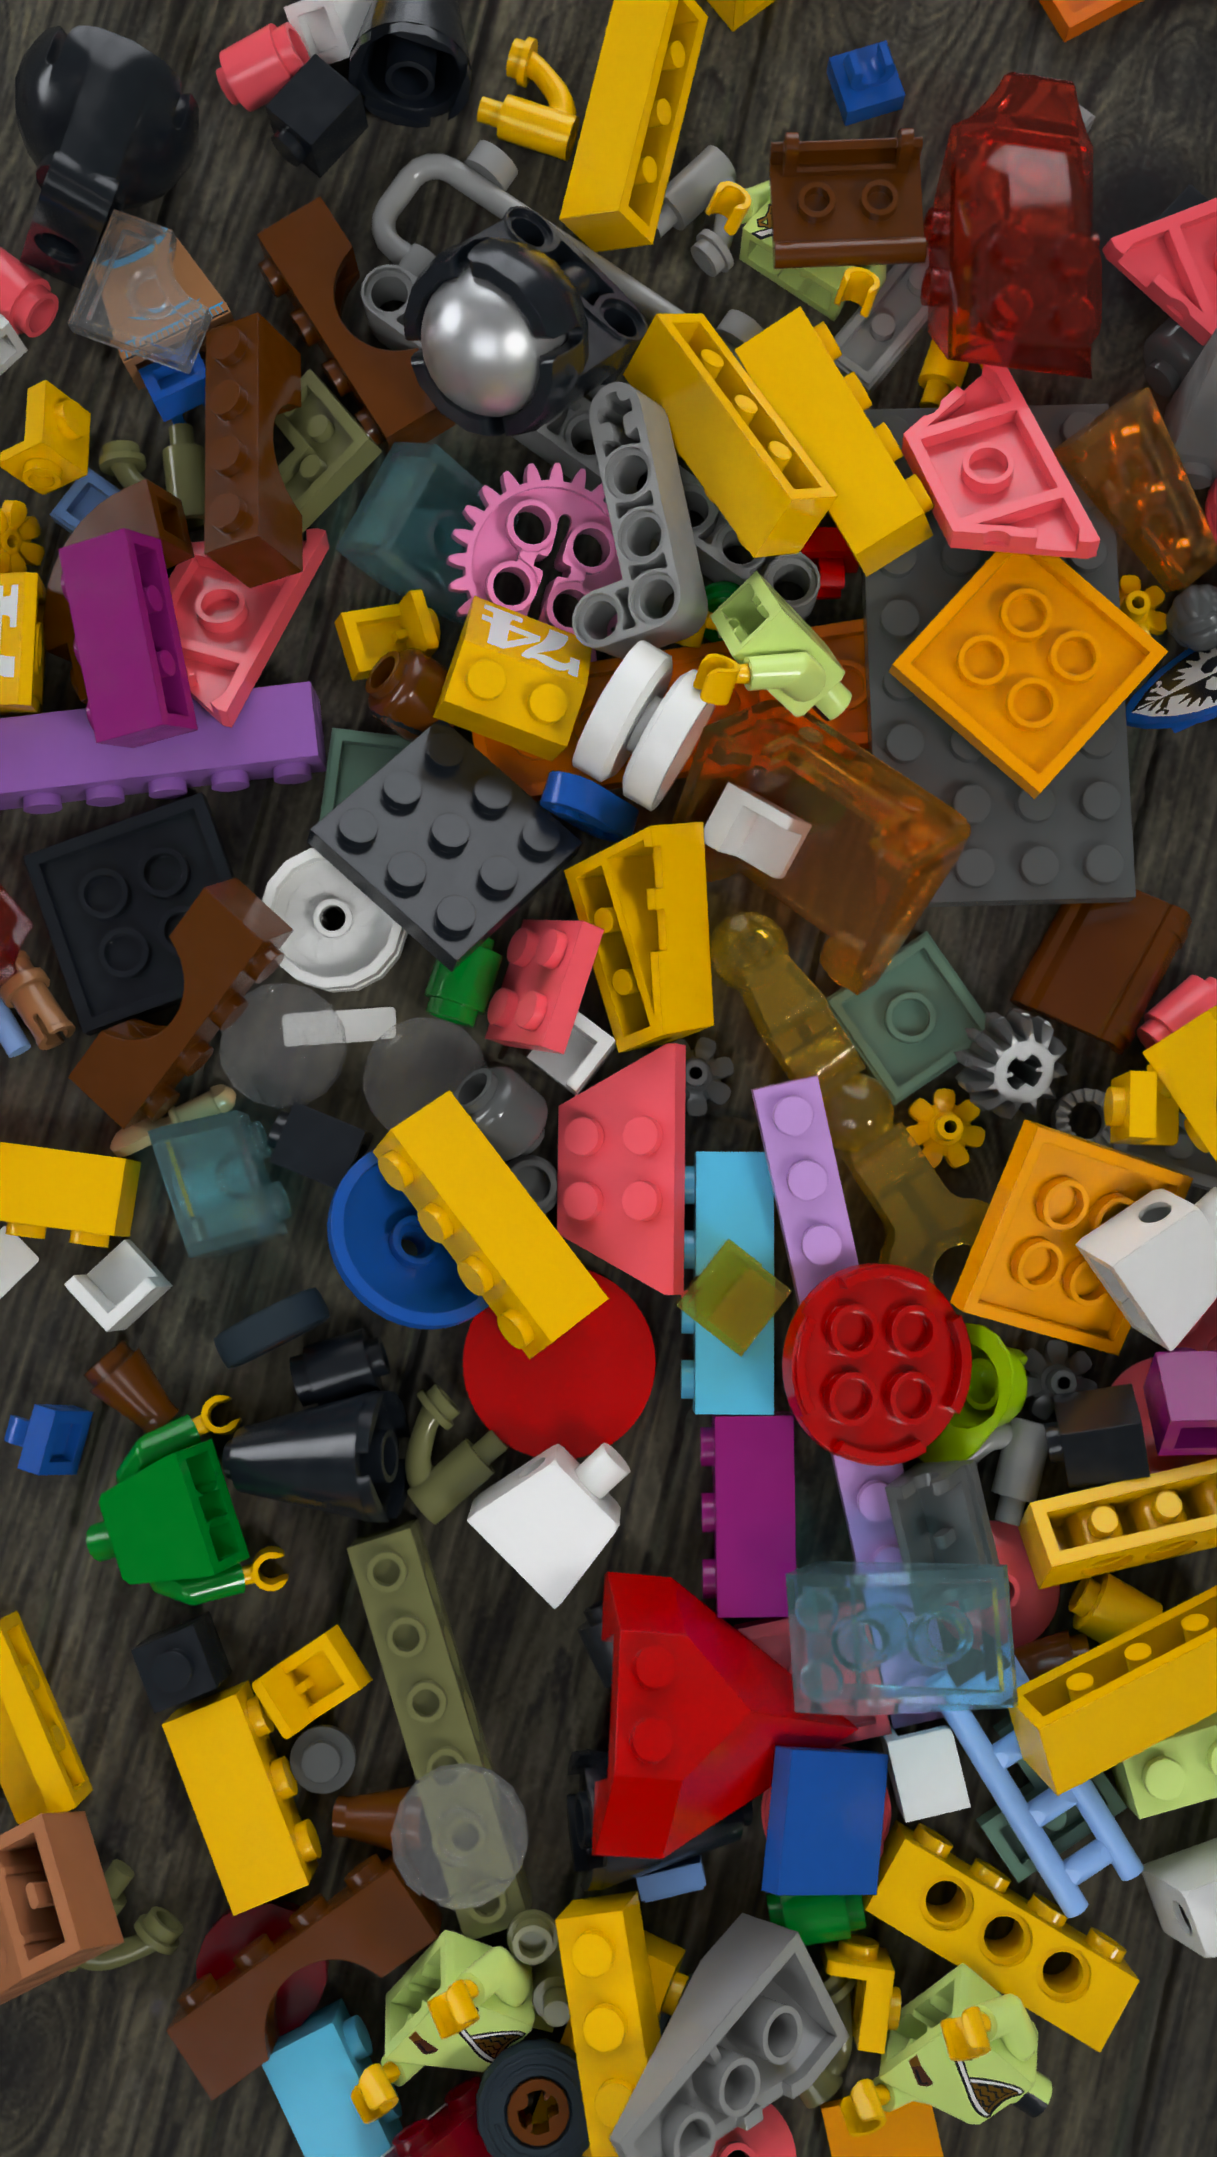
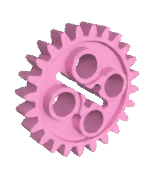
M555 462L551 466L546 480H541L534 463L528 464L524 470L523 484L519 485L509 471L504 472L500 476L502 495L484 485L478 493L486 508L485 511L466 505L462 515L473 528L472 530L454 529L450 537L465 548L464 553L449 555L446 559L447 565L463 570V577L454 580L447 586L450 592L467 594L468 601L455 612L457 617L467 616L474 596L527 616L543 577V571L535 567L534 562H541L551 552L559 518L565 515L570 519V525L554 562V568L562 572V577H556L546 586L538 621L575 635L573 628L563 626L554 617L553 602L557 595L569 594L579 602L589 592L622 580L607 504L603 501L605 494L602 483L592 492L585 489L586 470L582 468L573 476L570 483L564 482L561 464ZM529 512L539 517L544 526V538L541 543L528 544L518 538L513 526L514 518L518 513ZM586 534L597 539L602 549V559L598 566H585L575 557L573 544L577 535ZM498 573H513L523 582L525 591L524 598L520 604L514 606L506 605L496 597L493 583ZM617 614L609 621L607 636L612 634V627L616 628ZM593 648L590 662L597 661L596 650Z

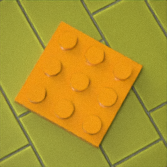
M995 552L895 660L889 673L1035 800L1168 653V650L1060 557Z
M1025 1119L950 1303L965 1313L1119 1356L1131 1325L1075 1244L1154 1189L1163 1188L1185 1199L1194 1178L1173 1168Z

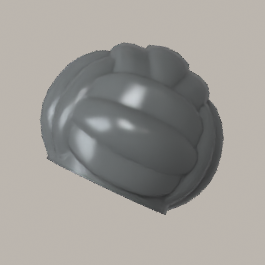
M1210 584L1191 585L1174 598L1172 607L1167 612L1166 626L1169 634L1179 645L1197 652L1208 651L1217 647V587Z

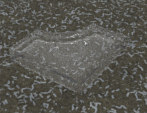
M114 209L67 323L75 334L190 375L212 321V316L208 307L189 297L176 280L173 261L177 239L173 230Z

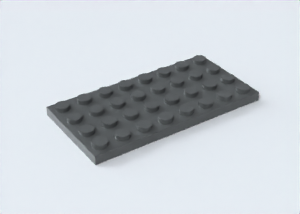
M1109 403L1028 405L1101 539L1096 557L1089 559L1060 558L1120 609ZM938 408L866 409L864 413L873 428L885 422L900 449H902L903 433L924 415L932 414ZM904 455L894 462L904 479L913 475ZM930 510L925 515L933 533L932 537L868 577L865 576L861 569L875 909L1116 903L1132 901L1136 898L1125 700L1034 800L889 673L895 660L995 553L994 551L950 548Z

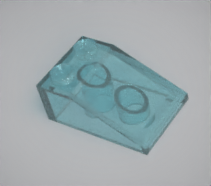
M816 1561L786 1573L793 1693L796 1713L869 1716L1014 1708L1018 1705L1007 1564Z

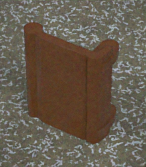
M899 128L896 138L799 141V132H785L783 142H771L769 178L774 269L925 263L927 242L923 226L920 170L923 137H914V128Z
M1137 889L1136 898L1130 902L1061 904L1010 1001L1024 1010L1035 1011L1108 1044L1112 1051L1122 1055L1125 1048L1131 1046L1136 1036L1135 1029L1177 950L1182 949L1188 938V929L1192 923L1191 917L1184 909Z

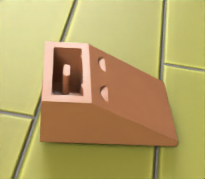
M85 1811L41 1813L0 1835V2005L124 1943Z

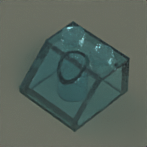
M394 442L335 549L376 582L402 596H405L410 590L422 589L428 608H432L435 613L454 623L463 624L467 616L457 617L455 612L468 601L467 594L450 592L447 587L454 580L463 577V570L447 565L446 559L449 555L464 553L465 548L450 537L454 529L472 530L473 526L462 515L466 505L485 511L486 508L478 493L483 485L437 444ZM517 515L514 518V529L520 520V517Z
M234 1110L166 1125L148 1131L189 1258L216 1259L288 1234L283 1219L292 1216L290 1204L281 1182L271 1183L263 1159L271 1157L272 1153L271 1148L267 1146L268 1138L259 1120L251 1123L248 1114Z

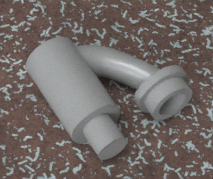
M708 145L667 184L655 238L660 239L672 227L680 231L684 230L707 208L720 182L730 181L736 183V171L731 161L719 148ZM717 213L715 214L713 231L703 229L696 236L697 242L691 247V254L695 262L711 277H715L720 272L726 273L734 265V260L729 250L734 235H729L724 231V225L728 218Z
M1014 1417L1011 1422L995 1428L980 1449L968 1460H975L977 1464L992 1451L1001 1450L991 1489L992 1492L1000 1494L995 1520L1020 1526L1026 1502L1037 1501L1049 1449L1044 1424Z

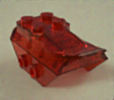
M1010 72L1004 75L993 94L972 116L951 126L933 206L927 211L923 223L924 236L926 237L927 248H929V266L924 273L920 294L921 304L928 306V333L948 360L1092 379L1093 341L1099 335L1102 323V260L1099 250V234L1093 231L1094 147L1082 119L1076 87L1073 81Z

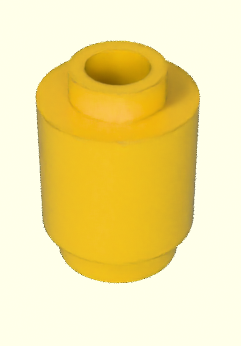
M1110 1573L1095 1576L1094 1579L1091 1577L1082 1579L1076 1586L1068 1609L1075 1613L1073 1618L1074 1629L1100 1644L1163 1613V1606L1160 1602Z

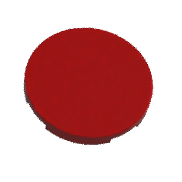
M869 1263L851 1266L830 1275L820 1282L807 1295L795 1312L783 1348L782 1373L786 1396L794 1416L807 1435L823 1449L838 1457L869 1466L896 1465L917 1458L927 1452L926 1447L943 1432L954 1414H960L964 1406L972 1373V1351L968 1331L962 1315L955 1313L943 1293L929 1281V1277L907 1267L890 1264Z
M590 1270L587 1271L609 1299L531 1359L527 1357L522 1349L512 1346L505 1339L498 1327V1317L489 1306L475 1316L470 1324L463 1350V1376L469 1399L484 1425L489 1430H493L502 1442L521 1453L536 1457L551 1446L559 1444L575 1459L591 1455L603 1443L611 1445L620 1439L634 1425L648 1402L653 1387L656 1365L654 1343L649 1326L637 1304L622 1288L608 1278Z

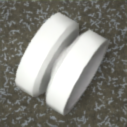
M641 640L625 656L598 698L577 743L572 763L573 767L602 782L616 775L632 754L622 778L623 795L652 811L660 804L679 776L703 734L716 705L702 701L700 698L702 689L693 687L697 674L696 669L681 675L663 698L672 676V656L647 641Z
M309 848L286 860L268 881L262 901L293 929V932L279 949L285 955L279 966L296 980L306 985L331 993L359 991L384 978L401 957L408 932L314 848ZM335 907L341 914L345 913V923L340 929L329 931L326 929L329 921L325 914Z

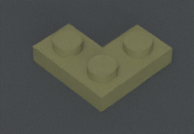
M311 369L301 377V407L276 415L274 421L295 447L278 468L292 501L302 514V533L383 452L328 386Z

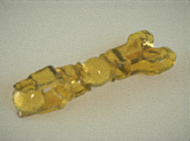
M741 911L726 917L714 929L710 938V958L714 974L726 986L739 991L757 1033L775 1056L790 1081L813 1075L818 1076L833 1148L846 1153L841 1158L848 1166L852 1176L885 1227V1241L880 1251L879 1264L899 1265L913 1269L929 1277V1281L935 1285L933 1275L936 1261L949 1248L967 1244L972 1249L990 1204L975 1198H964L951 1194L918 1144L908 1133L902 1122L894 1123V1104L888 1090L876 1078L861 1073L866 1066L861 1061L851 1041L830 1010L826 998L789 957V943L783 929L771 917L759 912Z

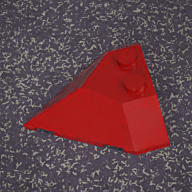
M606 1572L604 1574L601 1641L614 1643L608 1778L595 1782L592 1855L663 1859L771 1788L776 1746L830 1749L859 1729L723 1618H717V1614L672 1577Z

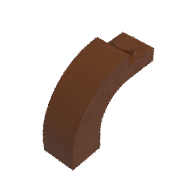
M148 479L124 488L97 505L79 523L63 546L66 547L126 528L161 539L166 569L194 557L181 499ZM58 556L47 586L44 603L43 626L45 646L47 652L72 662L70 671L72 685L79 695L80 702L87 704L88 698L82 668L74 653L75 633L70 607L61 588V575L63 572L60 557Z

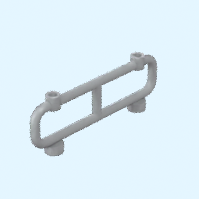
M480 140L464 163L444 153H427L412 159L399 171L379 199L372 214V235L377 248L392 263L418 277L436 256L419 244L414 243L411 245L402 239L396 231L398 217L417 190L427 181L442 180L502 220L510 207L522 206L529 208L506 192L518 175L516 165L505 152L486 140ZM550 222L572 241L627 296L643 316L652 321L656 314L685 313ZM731 309L715 330L741 364L734 349L764 329L747 314ZM599 385L587 395L594 398L597 392L606 385Z

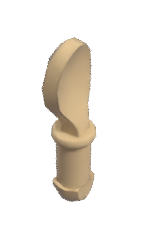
M224 1084L212 1086L210 1091L177 1107L173 1106L168 1110L169 1116L166 1118H160L155 1122L150 1118H146L126 1129L122 1128L115 1134L110 1149L118 1158H122L140 1151L164 1137L175 1133L185 1135L188 1129L220 1113L224 1115L235 1106L236 1093L231 1087Z

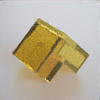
M728 1238L723 1240L674 1304L741 1357L792 1290L761 1267V1263Z

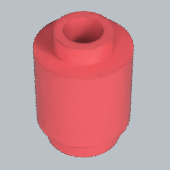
M289 22L279 27L270 23L220 51L221 67L216 70V75L227 99L236 106L241 103L247 111L253 112L268 104L307 63L310 57L302 39Z
M0 246V314L10 322L17 334L24 333L31 338L38 337L54 321L59 307L58 297L51 292V287L47 280Z
M1190 975L1144 1015L1145 1023L1136 1031L1146 1049L1150 1048L1188 1022L1216 1006L1217 979L1209 976L1204 980L1199 976Z

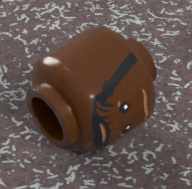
M408 648L400 652H388L375 664L366 681V691L369 694L368 706L371 714L400 737L413 742L437 720H440L434 718L433 715L448 670L419 649Z

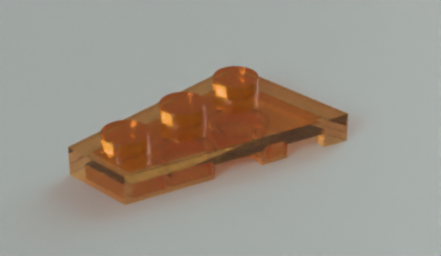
M1149 386L1130 392L1052 450L1059 462L1166 592L1185 589L1217 563L1215 538Z

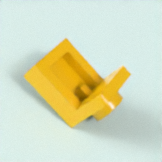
M47 380L28 388L24 441L0 452V467L42 495L88 475L91 413Z
M422 589L408 591L399 604L342 612L334 622L352 681L367 679L375 664L388 652H400L408 648H415L424 651L431 657L439 647L440 625L438 617L432 608H428Z
M1130 1070L1111 1079V1087L1107 1088L1104 1099V1120L1106 1126H1110V1144L1172 1146L1177 1144L1179 1135V1106L1173 1097L1166 1098L1157 1090V1072Z
M337 1624L253 1681L252 1689L260 1700L266 1716L275 1724L284 1739H289L313 1720L360 1691L373 1679Z
M851 1934V1939L822 1943L820 1955L825 1972L832 1976L857 1979L852 2004L853 2037L857 2050L884 2054L887 2030L897 2031L901 2015V1990L899 1987H893L895 1970L887 1949L879 1947V1943L876 1940L859 1934Z

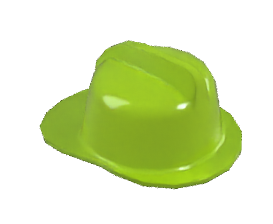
M965 1324L972 1351V1373L966 1401L960 1414H954L943 1432L926 1447L927 1452L918 1456L923 1462L968 1460L980 1449L995 1428L1011 1422L1024 1406L1028 1390V1379L1024 1366L1027 1363L1028 1357L1019 1349L1005 1346L1000 1336L985 1325Z

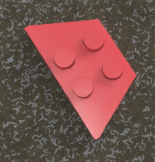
M1217 198L1112 237L1102 249L1105 258L1202 346L1207 344L1217 328Z
M1000 354L990 357L983 363L982 375L965 390L957 386L941 400L939 408L934 413L924 415L903 433L901 451L912 473L918 476L934 505L931 511L950 548L1078 559L1096 557L1101 539Z
M319 528L306 529L307 540L303 541V572L253 588L247 587L204 554V541L191 542L194 557L177 564L171 573L169 584L191 696L223 726L232 728L329 550L326 530Z
M666 1043L558 1106V1233L664 1295H684L686 1045L678 1043Z

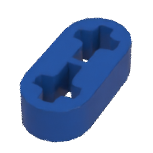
M562 771L549 772L540 800V805L581 831L615 843L633 835L639 816L637 808L601 785L582 776Z

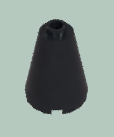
M458 0L372 1L350 52L348 81L354 87L356 85L357 89L365 97L364 106L373 115L394 125L423 128L430 127L432 117L448 113V120L456 117L467 104L472 85V69Z
M373 1390L240 1427L235 1432L233 1439L229 1440L224 1447L222 1458L224 1474L227 1479L232 1480L236 1490L241 1493L377 1524L389 1522L388 1519H397L402 1512L409 1487L406 1480L405 1459H399L398 1438L410 1437L409 1424L403 1403L394 1391Z
M586 1749L571 1753L567 1775L580 1774L579 1792L567 1795L568 1830L575 1872H589L580 1884L583 1891H601L739 1841L743 1834V1827L752 1823L753 1806L751 1800L663 1859L592 1855L595 1782L608 1778L609 1752Z

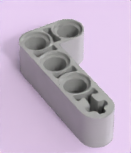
M618 381L607 384L594 396L589 409V423L622 580L593 590L583 596L575 606L572 616V628L576 638L583 645L624 659L638 641L645 640L655 647L661 648L689 638L697 633L705 623L708 614V600L668 416L665 409L656 401L631 385ZM648 471L646 483L637 491L640 477ZM661 531L659 546L650 554L649 547L651 541ZM674 592L675 601L673 607L667 615L663 616L662 607L664 601ZM617 614L616 628L610 636H607L609 621Z

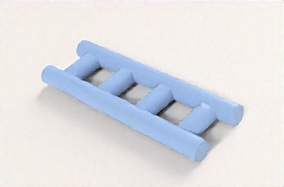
M999 1633L989 1637L979 1646L990 1664L988 1667L958 1686L955 1685L947 1670L943 1669L929 1676L924 1681V1685L1067 1918H1073L1084 1912L1089 1905L1078 1886L1079 1884L1112 1864L1122 1881H1128L1141 1874L1144 1870V1865L1091 1779L1058 1796L1048 1788L1027 1802L1007 1770L1008 1767L1022 1759L1015 1731H1011L991 1744L971 1711L1003 1689L1009 1692L1030 1681L1005 1638ZM1076 1805L1096 1839L1062 1860L1044 1831L1043 1826Z

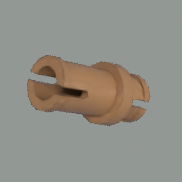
M24 950L14 951L3 956L1 960L8 969L4 970L0 964V998L5 1006L16 1009L35 1038L39 1049H52L65 1042L58 1032L62 1031L65 1037L70 1038L75 1032V1026L67 1018L48 989L50 979L41 967H34L29 955Z

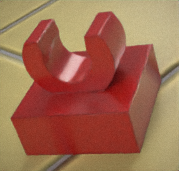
M816 527L800 552L807 556L817 566L819 571L820 588L816 599H840L841 589H844L845 573H857L859 564L837 527Z

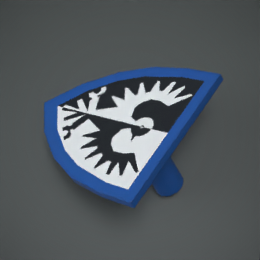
M1217 647L1202 652L1193 651L1189 648L1158 670L1133 695L1126 705L1127 726L1141 729L1172 728L1173 732L1177 733L1197 723L1216 718Z

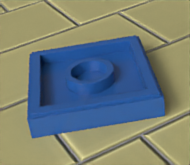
M775 1747L762 1891L775 1895H877L889 1754L867 1750Z

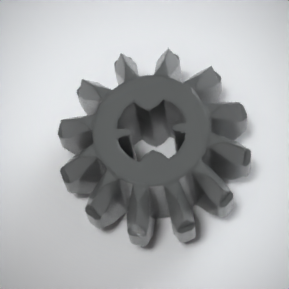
M1010 1008L1005 1017L996 1012H986L985 1029L983 1031L974 1027L965 1028L968 1039L973 1042L970 1048L954 1052L957 1061L965 1066L955 1078L958 1080L960 1087L970 1092L968 1096L971 1098L970 1102L982 1111L992 1110L1000 1118L1012 1120L1017 1110L1026 1115H1036L1037 1098L1040 1096L1046 1099H1057L1050 1084L1052 1079L1068 1075L1064 1069L1065 1067L1057 1062L1067 1048L1060 1039L1053 1036L1054 1029L1051 1028L1052 1025L1039 1016L1030 1017V1014L1022 1009Z

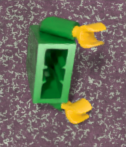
M226 1395L213 1396L203 1405L201 1415L191 1419L186 1414L137 1439L116 1471L117 1485L101 1493L98 1503L104 1521L94 1523L88 1528L86 1533L87 1548L90 1555L99 1562L116 1558L122 1579L129 1585L149 1583L155 1593L192 1606L245 1593L246 1585L255 1583L260 1589L265 1591H276L282 1588L288 1581L289 1574L268 1578L259 1570L260 1565L265 1560L285 1556V1551L277 1546H267L261 1549L255 1555L252 1564L241 1566L240 1562L250 1558L221 1465L212 1439L204 1442L200 1440V1436L210 1431L217 1435H227L239 1428L242 1418L235 1419L224 1427H216L211 1420V1412L218 1404L226 1403L232 1399L231 1397Z

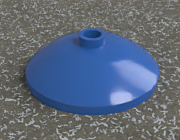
M372 1150L359 1159L345 1174L337 1186L330 1203L327 1221L328 1243L334 1264L342 1280L354 1296L366 1307L379 1316L402 1326L416 1329H442L459 1325L477 1316L489 1305L482 1296L475 1295L464 1285L458 1274V1264L442 1243L433 1241L424 1232L418 1220V1211L402 1190L398 1191L387 1183L379 1170L378 1159ZM402 1239L409 1240L415 1244L417 1256L409 1255L403 1250L401 1246Z

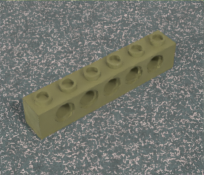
M418 1518L357 1537L346 1549L462 1935L471 1939H477L508 1929L510 1922L517 1914L531 1909L533 1895Z

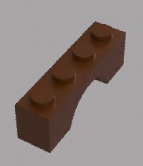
M321 196L257 233L265 257L257 265L264 280L276 298L286 293L296 309L289 313V316L300 337L308 348L316 343L319 345L328 359L321 366L333 389L340 398L348 393L351 395L360 410L353 414L354 418L377 445L382 444L393 463L455 426V422L440 413L417 381L412 368L411 357L419 350L418 348L399 351L375 348L352 335L342 323V313L346 298L359 280L360 273L353 246Z
M259 312L206 332L204 554L249 588L303 572L302 514L292 501L283 483L273 443V427L276 415L301 407V353Z
M237 877L204 887L169 936L179 955L184 975L182 1002L172 1022L168 1026H158L133 1018L101 1031L68 1078L123 1129L146 1118H150L153 1122L157 1121L179 1099L180 1093L175 1088L184 1076L189 1077L197 1072L211 1057L214 1048L209 1042L218 1030L223 1031L229 1028L247 1009L249 1002L244 996L254 982L257 984L263 982L281 964L285 955L279 949L293 932V929Z
M394 1852L383 1861L380 1860L377 1854L365 1859L345 1876L346 1888L328 1901H326L322 1894L314 1896L289 1917L288 1921L292 1926L272 1941L267 1933L258 1936L234 1956L233 1962L236 1967L218 1980H215L211 1973L204 1975L177 1998L180 2008L166 2031L211 2101L269 2060L280 2035L276 2014L278 1989L293 1973L315 1962L344 1960L361 1965L383 1978L438 1938L444 1916L402 1854Z

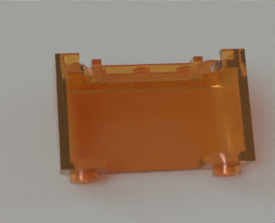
M778 700L762 701L705 726L672 824L703 822L704 827L728 782L747 788L812 824L808 835L785 877L782 879L773 878L736 856L718 852L704 844L706 882L725 879L740 872L830 936L820 952V963L835 983L848 988L858 996L875 985L882 977L962 855L971 835L970 824L958 811L811 713L807 712L804 716L797 718Z

